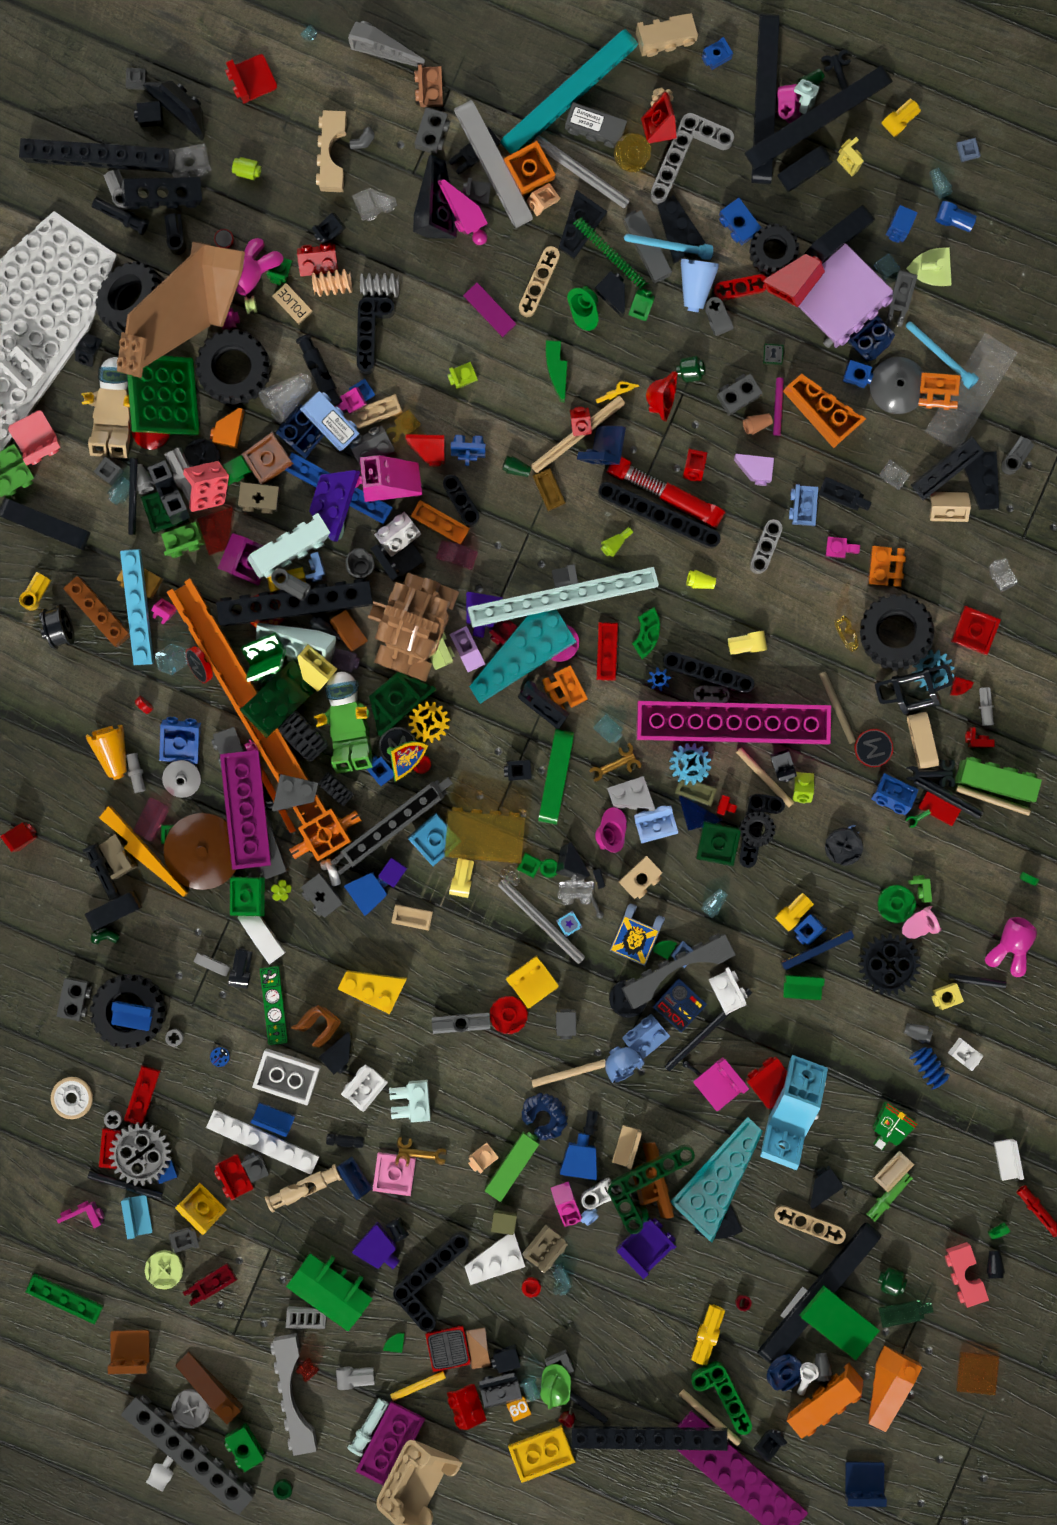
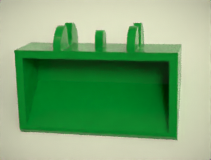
M309 1253L286 1288L343 1329L349 1331L373 1299L358 1287L363 1277L359 1276L353 1284L344 1277L347 1272L345 1268L339 1274L330 1267L335 1259L334 1256H331L324 1263L312 1253Z

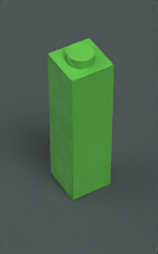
M530 1131L528 1133L522 1132L486 1186V1193L498 1201H502L539 1146L536 1135Z

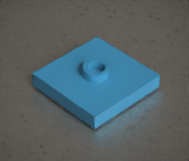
M437 813L433 814L407 837L432 866L437 864L461 842V839Z

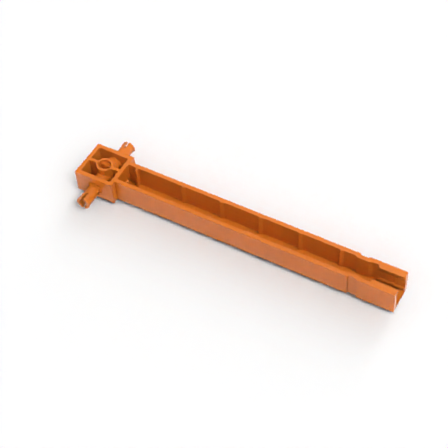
M188 579L185 581V585L179 589L167 591L181 618L187 623L188 629L198 647L204 652L205 659L211 664L212 671L277 782H279L280 774L310 781L287 740L279 732V729L277 728L266 738L240 711L258 691L252 681L247 682L245 668L215 617L211 615L210 609L194 581ZM316 793L315 802L293 807L303 824L298 829L304 841L289 850L291 853L299 850L292 855L294 859L310 851L316 860L320 861L351 843L352 840L347 833V828L362 820L360 816L352 820L353 817L358 815L356 810L342 819L338 818L333 808L326 809L318 793Z

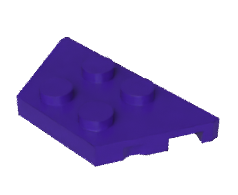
M352 470L320 475L309 512L312 516L319 513L330 531L328 537L332 541L338 542L360 471Z

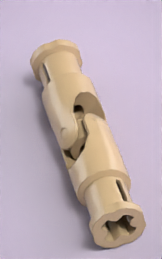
M333 1164L332 1168L314 1173L297 1184L281 1189L279 1193L271 1197L266 1196L265 1200L270 1211L273 1213L275 1209L285 1204L288 1206L301 1197H306L326 1188L329 1183L342 1180L340 1173L336 1169L337 1166ZM307 1182H312L315 1186L309 1190Z

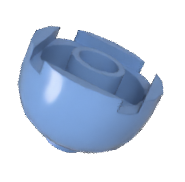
M615 1047L609 1052L610 1056L606 1059L605 1070L611 1082L613 1083L615 1080L617 1083L633 1075V1070L636 1067L638 1069L642 1068L644 1060L632 1048L623 1047L620 1049V1047Z

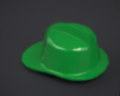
M588 286L571 289L567 299L575 323L579 328L586 331L595 329L599 321L597 311L598 296Z

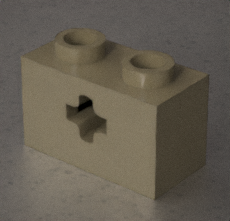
M241 482L238 506L243 508L242 511L254 512V509L262 510L261 513L273 514V511L278 512L281 489L277 486ZM259 495H261V497L264 498V500H260L259 503L256 500H254L255 498H258Z

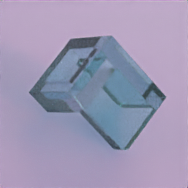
M169 644L155 654L158 670L170 675L175 674L188 664L185 649L174 644Z

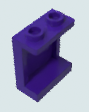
M649 1217L648 1221L643 1223L641 1232L630 1234L616 1248L620 1256L642 1279H645L649 1275V1271L672 1249L677 1247L674 1243L676 1239L670 1232L666 1234L661 1229L663 1225L656 1218L652 1220Z

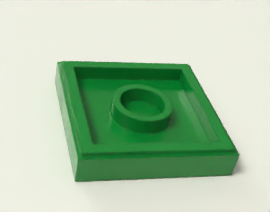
M230 877L231 916H265V878Z

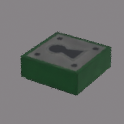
M764 344L763 364L782 365L784 345Z

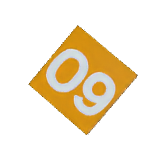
M524 1395L521 1400L506 1403L514 1422L531 1415Z

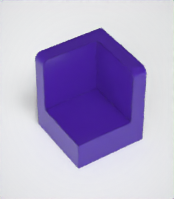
M391 858L379 874V878L394 888L408 868L394 858Z

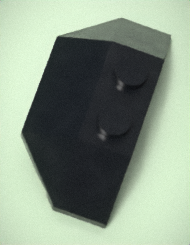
M173 81L145 82L143 84L146 92L156 101H160L161 105L201 141L204 139L203 111L200 106L201 102L196 97H189L186 94L187 90L180 83L176 85Z

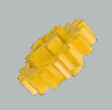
M427 701L425 707L418 704L419 710L413 709L412 711L415 715L409 716L413 720L412 723H409V726H414L411 733L417 732L416 739L423 737L424 743L427 739H430V742L433 743L434 738L440 741L439 735L446 736L447 734L444 732V729L450 728L446 725V722H449L450 719L445 718L448 712L441 711L442 705L436 708V702L429 706ZM429 709L427 715L419 716L421 712ZM436 711L441 715L442 722L437 721L435 717ZM432 714V721H434L435 724L430 725V728H428L427 731V724L424 723L425 719L428 720ZM417 723L422 724L424 728L423 733L419 731ZM435 728L440 729L436 734L430 735L431 730Z

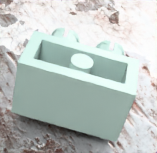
M428 1080L409 1081L406 1087L389 1088L390 1100L404 1098L409 1100L408 1106L391 1107L392 1119L409 1118L411 1122L431 1120Z

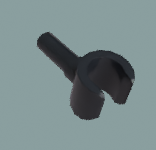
M263 784L265 808L272 810L274 802L272 799H269L268 791Z

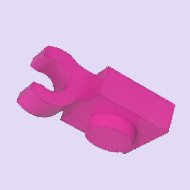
M355 387L340 396L343 402L336 406L343 413L348 411L349 414H352L367 405L359 388Z
M827 537V557L845 558L846 553H860V545L847 544V538Z

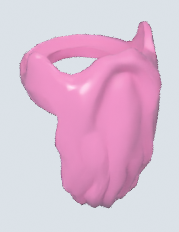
M933 906L926 907L907 919L902 927V934L907 938L915 939L926 935L928 932L937 934L941 931L942 928H940L936 916L930 910Z

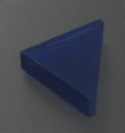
M679 796L688 831L702 827L703 821L711 823L722 822L721 818L683 796Z

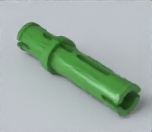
M906 1173L889 1192L886 1191L881 1198L878 1197L876 1199L877 1202L866 1214L876 1222L882 1213L890 1208L889 1205L913 1178Z

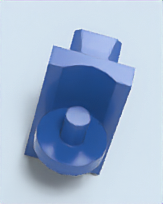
M455 435L454 441L451 442V456H458V460H465V466H469L470 461H477V457L485 458L486 444H484L482 436H473L472 443H465V436Z

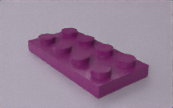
M390 1401L355 1472L384 1486L405 1443L409 1440H415L425 1418Z

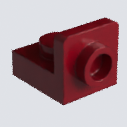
M510 620L500 621L489 631V634L492 635L490 639L497 645L500 643L504 645L518 627Z

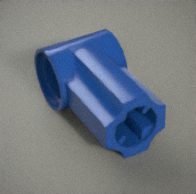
M942 201L935 221L945 226L952 225L971 232L977 216L958 209V206L951 202Z

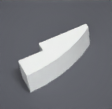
M238 916L244 929L269 964L286 953L276 939L275 934L261 916Z

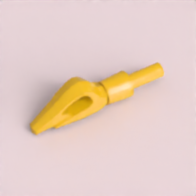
M621 381L617 384L615 390L606 392V395L595 400L597 404L607 399L610 401L635 387H639V385ZM622 384L629 385L627 388H620Z

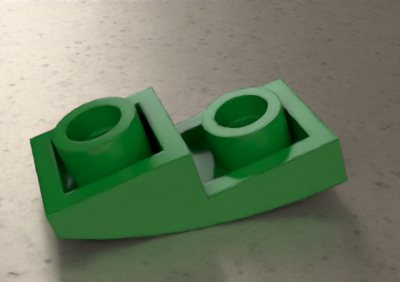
M243 455L222 465L229 474L227 487L233 482H239L252 472Z

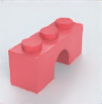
M966 1242L945 1249L947 1255L944 1257L948 1267H952L953 1273L951 1278L954 1285H958L959 1292H957L960 1303H964L968 1308L989 1301L984 1284L980 1278L973 1281L966 1280L965 1278L966 1269L971 1265L977 1264L971 1245Z

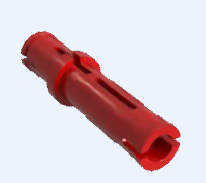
M1026 1185L1020 1187L1016 1193L1026 1203V1208L1032 1210L1052 1236L1056 1237L1057 1222L1042 1206L1041 1200L1035 1197Z

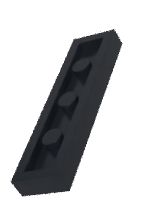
M971 436L913 482L911 486L924 501L982 455L984 451Z

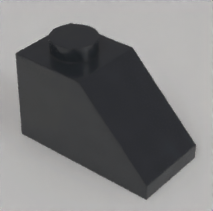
M610 271L595 287L594 291L622 318L625 314L624 279L618 273L614 274Z
M350 1030L319 1056L333 1075L337 1072L341 1074L349 1067L347 1063L350 1061L352 1039Z
M822 1166L815 1171L816 1175L812 1178L808 1201L812 1209L844 1188L829 1166L826 1168Z

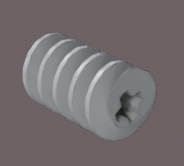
M363 273L360 274V294L363 293L364 298L368 297L369 293L371 297H375L376 293H378L379 297L382 298L384 292L387 298L391 297L392 292L395 298H398L399 275L395 279L394 274L391 273L388 279L386 273H384L382 279H380L378 273H376L375 278L372 279L371 274L368 273L367 279H365Z

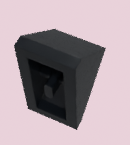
M570 842L560 848L556 873L581 881L589 877L590 873L573 843Z

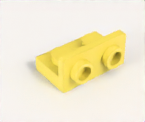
M857 137L853 140L848 139L841 146L842 148L838 152L840 155L837 158V161L851 176L858 172L864 162L861 153L858 150H854L859 141Z

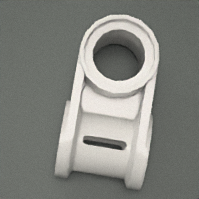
M606 1178L582 1193L581 1202L585 1208L595 1209L601 1204L611 1201L609 1193L607 1194L604 1188L606 1187L608 1190L611 1179ZM612 1187L611 1191L615 1194H618V1192H615ZM593 1195L595 1201L592 1204H586V1196Z

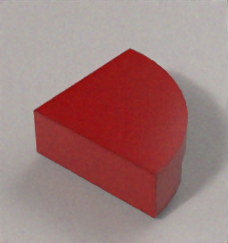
M955 676L949 695L958 696L966 693L971 689L974 682Z

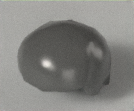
M363 548L353 549L348 553L346 569L351 576L357 579H364L372 574L375 564L371 554Z

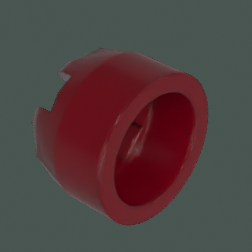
M739 1295L735 1299V1305L740 1311H747L751 1308L752 1301L746 1295Z
M564 1411L558 1420L564 1426L571 1428L575 1422L574 1413L570 1415L569 1411Z

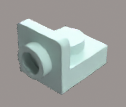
M804 79L796 85L794 92L801 95L799 112L806 114L814 106L819 87Z

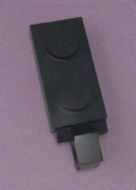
M825 477L818 492L819 496L851 510L858 511L859 508L868 511L872 502L863 499L864 494L861 491L828 477Z

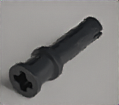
M99 197L93 200V209L99 210L122 222L124 227H130L138 231L140 235H144L149 226L148 219H142L132 211L126 212Z
M95 843L82 851L86 853L90 861V867L95 869L110 901L121 894L110 877L111 875L105 865L106 858L102 857L98 848L99 844Z

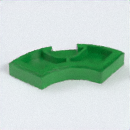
M655 607L638 617L640 633L632 645L641 659H644L653 650L658 641L660 621Z

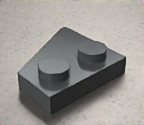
M280 774L272 811L315 802L319 783Z

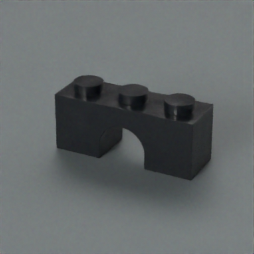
M166 461L148 467L172 525L189 519V513Z

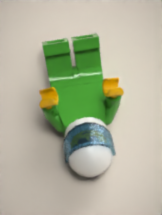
M346 672L334 673L328 680L325 692L331 705L330 709L325 714L322 713L314 716L318 721L316 727L330 725V737H332L333 742L331 763L336 774L353 771V765L355 770L373 768L369 726L366 720L370 716V711L360 701H357L358 681ZM366 759L367 761L364 764L358 763L359 760ZM347 762L348 764L346 767L340 766V763Z

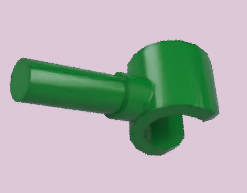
M928 809L915 817L908 816L905 821L912 818L914 824L909 827L913 828L919 820L931 814V811Z

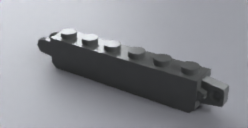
M448 777L441 783L438 779L435 782H431L342 850L341 854L330 863L336 865L343 857L347 859L349 863L339 869L338 873L340 875L351 866L357 865L448 794L445 789L453 784Z

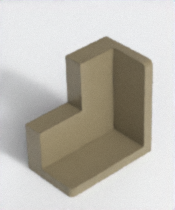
M119 834L111 836L107 841L99 845L101 852L115 873L110 876L112 879H118L138 867L131 854L124 849L125 844Z

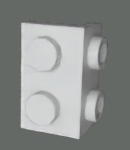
M16 345L5 360L0 361L3 372L11 376L16 381L17 386L25 391L35 388L47 372L21 345Z
M405 512L397 515L393 521L381 527L374 534L391 557L421 535L418 528Z
M364 1065L357 1071L354 1079L346 1084L341 1095L349 1099L360 1111L364 1112L388 1082L372 1067Z

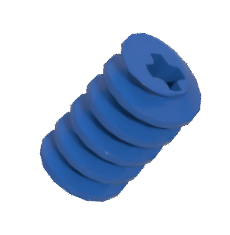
M923 1047L909 1058L917 1059L914 1066L921 1065L918 1072L925 1071L922 1078L929 1077L926 1084H933L934 1086L931 1088L933 1090L944 1084L950 1075L944 1073L945 1067H939L941 1061L936 1060V1054H931L933 1049L931 1047Z

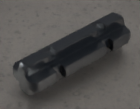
M327 1134L326 1144L363 1148L364 1137L356 1136V1138H353V1136L338 1134V1136H335V1134Z

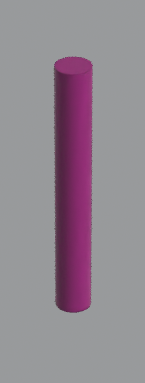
M776 378L774 436H781L784 378Z

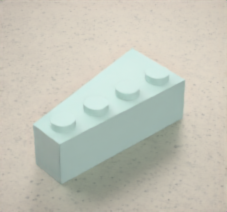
M319 513L312 516L313 518L310 523H300L292 530L293 533L286 532L276 539L277 542L271 541L249 555L248 561L259 579L263 576L266 578L270 577L275 569L279 567L282 569L292 564L291 560L298 558V560L308 555L307 551L311 549L318 550L324 546L323 542L330 534V531Z

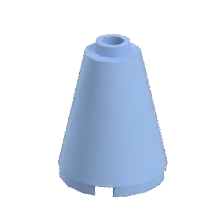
M681 259L684 306L688 307L687 311L699 312V308H704L719 264Z

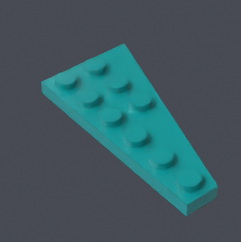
M749 1117L744 1120L671 1201V1204L710 1242H713L763 1132Z

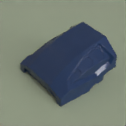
M876 315L872 320L868 319L859 332L851 334L848 343L868 362L876 359L890 346L895 334Z
M300 404L275 433L306 459L325 435L300 410L303 406Z

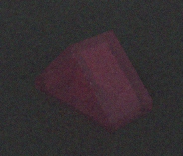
M442 540L436 559L472 570L478 552L463 545Z

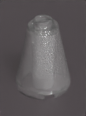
M300 373L259 391V397L265 408H269L273 412L271 416L279 423H282L312 390L313 381L308 374Z

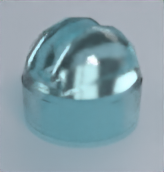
M310 24L300 36L310 42L317 37V31Z

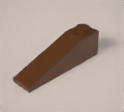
M190 1352L175 1365L209 1407L226 1424L242 1410L243 1405Z

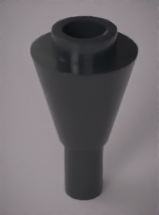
M321 613L318 616L315 614L309 622L312 625L310 629L336 636L337 641L341 640L340 635Z

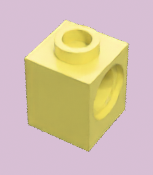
M956 983L932 990L934 993L931 996L935 1007L938 1006L941 1010L964 1002ZM945 992H949L951 995L950 1000L947 1002L942 1000V995Z

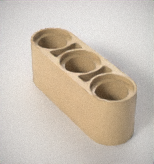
M927 712L907 716L918 768L926 769L939 766Z

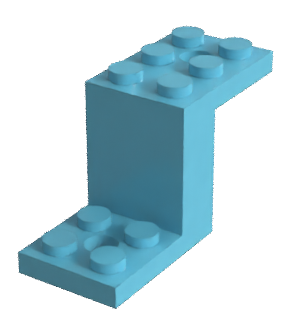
M795 1055L791 1056L784 1087L768 1118L760 1157L795 1170L798 1169L805 1136L821 1108L828 1072L827 1067Z

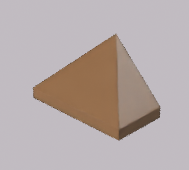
M485 1327L466 1330L472 1369L491 1366Z

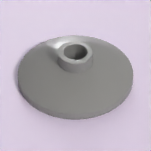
M177 760L165 768L162 781L165 789L170 794L183 798L193 795L198 790L201 783V775L197 767L191 762ZM182 778L184 783H179L177 779Z

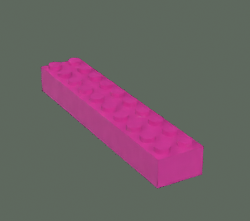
M637 702L636 740L830 744L831 705Z

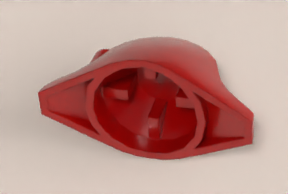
M676 371L671 372L664 379L654 381L646 392V400L650 405L649 412L659 413L661 419L667 422L675 398L678 376Z

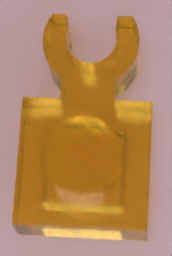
M408 409L394 421L397 426L388 428L386 434L395 432L396 437L392 439L393 443L400 439L402 433L405 436L406 434H411L421 424Z

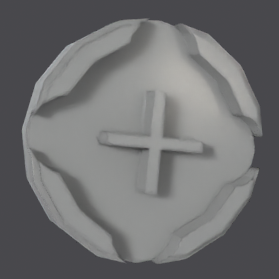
M187 1389L176 1396L172 1403L171 1411L177 1424L183 1428L192 1429L204 1424L209 1416L210 1407L195 1389Z

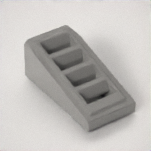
M288 1306L286 1328L325 1329L326 1316L316 1308ZM293 1313H297L296 1322L293 1321ZM301 1313H304V1322H300ZM309 1313H312V1323H308ZM317 1313H320V1323H316Z

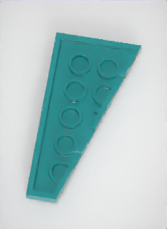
M558 610L528 615L469 686L480 704L577 642Z

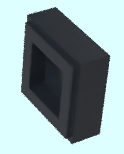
M592 870L598 889L604 888L606 885L601 870Z

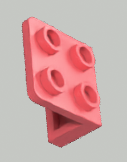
M41 410L18 420L8 427L10 434L23 454V460L26 465L37 464L42 460V457L46 455L52 456L61 448L60 440Z
M219 461L184 468L183 475L192 486L189 509L192 512L220 506L225 503L229 474Z

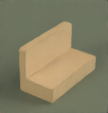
M934 492L930 495V521H969L971 509L969 493Z
M622 1125L612 1163L626 1166L630 1170L632 1169L642 1134L640 1129Z

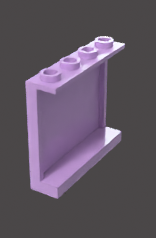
M846 243L822 264L825 273L798 306L834 342L835 348L846 344L851 334L859 332L868 319L872 320L878 314L880 308L887 307L893 300V290Z

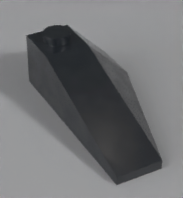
M429 155L414 212L413 232L426 238L455 239L457 238V228L454 223L456 218L437 182L439 180H446L450 184L446 161L434 155Z

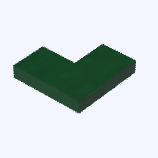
M158 491L141 497L153 534L190 522L189 519L172 525Z

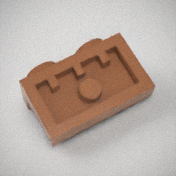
M418 64V70H415V82H419V89H415L416 101H419L420 107H443L441 66L422 67V64Z

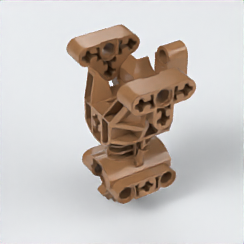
M407 573L403 584L395 583L388 600V605L373 601V607L368 618L379 622L375 639L386 644V646L380 645L374 663L426 682L432 663L424 660L436 654L449 619L447 609L453 610L459 592L431 579Z

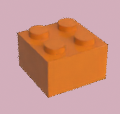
M538 141L503 159L522 197L553 181L556 174Z

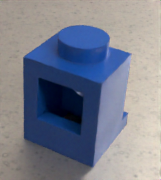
M722 37L719 41L703 49L702 59L705 65L710 66L711 70L731 60L733 52L725 38ZM718 50L720 54L714 55L713 52Z
M375 756L372 759L373 768H368L367 770L377 783L383 786L394 777L393 770L383 757L377 758ZM379 766H382L384 768V772L382 774H379L377 772V768Z
M811 914L794 929L797 933L795 937L803 945L805 943L811 945L827 930ZM809 928L813 929V933L811 935H809L807 932Z

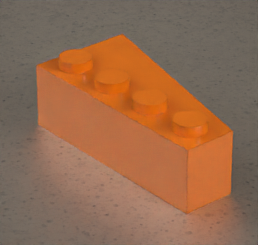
M802 373L783 391L833 448L866 420L864 416L858 415L848 405L845 406L835 396L822 390V387Z
M850 1363L844 1366L845 1371L838 1376L837 1373L831 1377L832 1380L828 1382L825 1388L820 1386L813 1393L812 1399L807 1397L788 1413L787 1422L801 1439L806 1435L809 1437L814 1434L817 1427L821 1424L823 1426L830 1422L832 1416L836 1413L838 1415L845 1411L848 1404L851 1402L854 1404L862 1397L864 1380Z

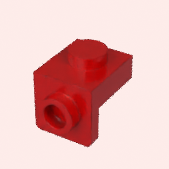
M576 407L570 410L573 436L592 434L589 408Z

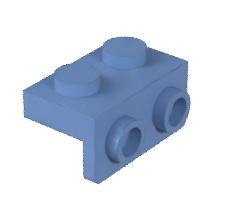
M796 484L795 489H791L790 500H794L793 508L789 510V519H792V524L816 525L818 487Z
M650 1014L632 1030H629L622 1039L629 1048L636 1050L644 1059L670 1036L655 1017Z

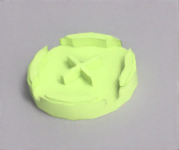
M161 1250L150 1256L144 1271L146 1279L152 1286L164 1290L172 1288L180 1281L183 1276L184 1267L182 1260L177 1254L172 1251Z

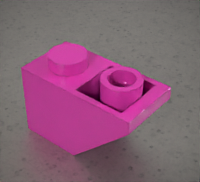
M569 1181L551 1187V1192L564 1227L581 1222L582 1217Z

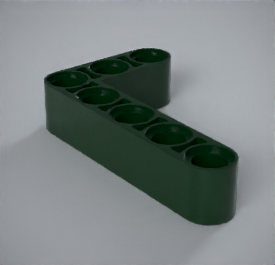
M681 1145L613 1179L609 1183V1196L629 1233L638 1234L643 1229L642 1218L630 1194L692 1163L695 1159V1154L690 1145ZM683 1150L691 1152V1156L688 1159H683L680 1156ZM668 1158L674 1161L673 1166L669 1168L663 1165L664 1160ZM653 1167L657 1170V1173L654 1176H648L646 1170ZM631 1176H637L639 1183L632 1185L628 1180ZM614 1185H620L622 1191L615 1194L611 1191V1188ZM623 1202H628L631 1205L628 1211L621 1210L620 1205ZM635 1219L640 1224L637 1228H631L629 1222Z

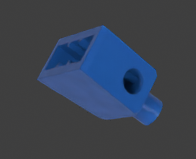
M374 872L346 884L344 887L364 916H366L388 895L384 887L389 884L379 877L377 878Z
M578 1133L577 1143L569 1142L560 1168V1175L597 1179L596 1146L588 1145L589 1134Z

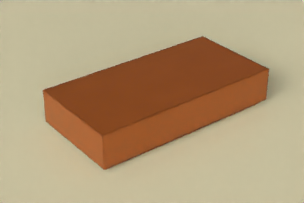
M347 610L330 620V623L351 652L368 641Z

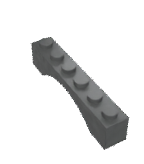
M714 934L709 937V942L705 944L702 942L692 946V951L688 953L682 951L675 955V960L671 962L665 960L658 964V969L654 971L648 969L641 973V978L637 980L631 978L624 982L625 986L622 987V990L631 1008L635 1009L650 1001L661 981L674 970L697 962L720 964L735 956L736 954L726 935Z

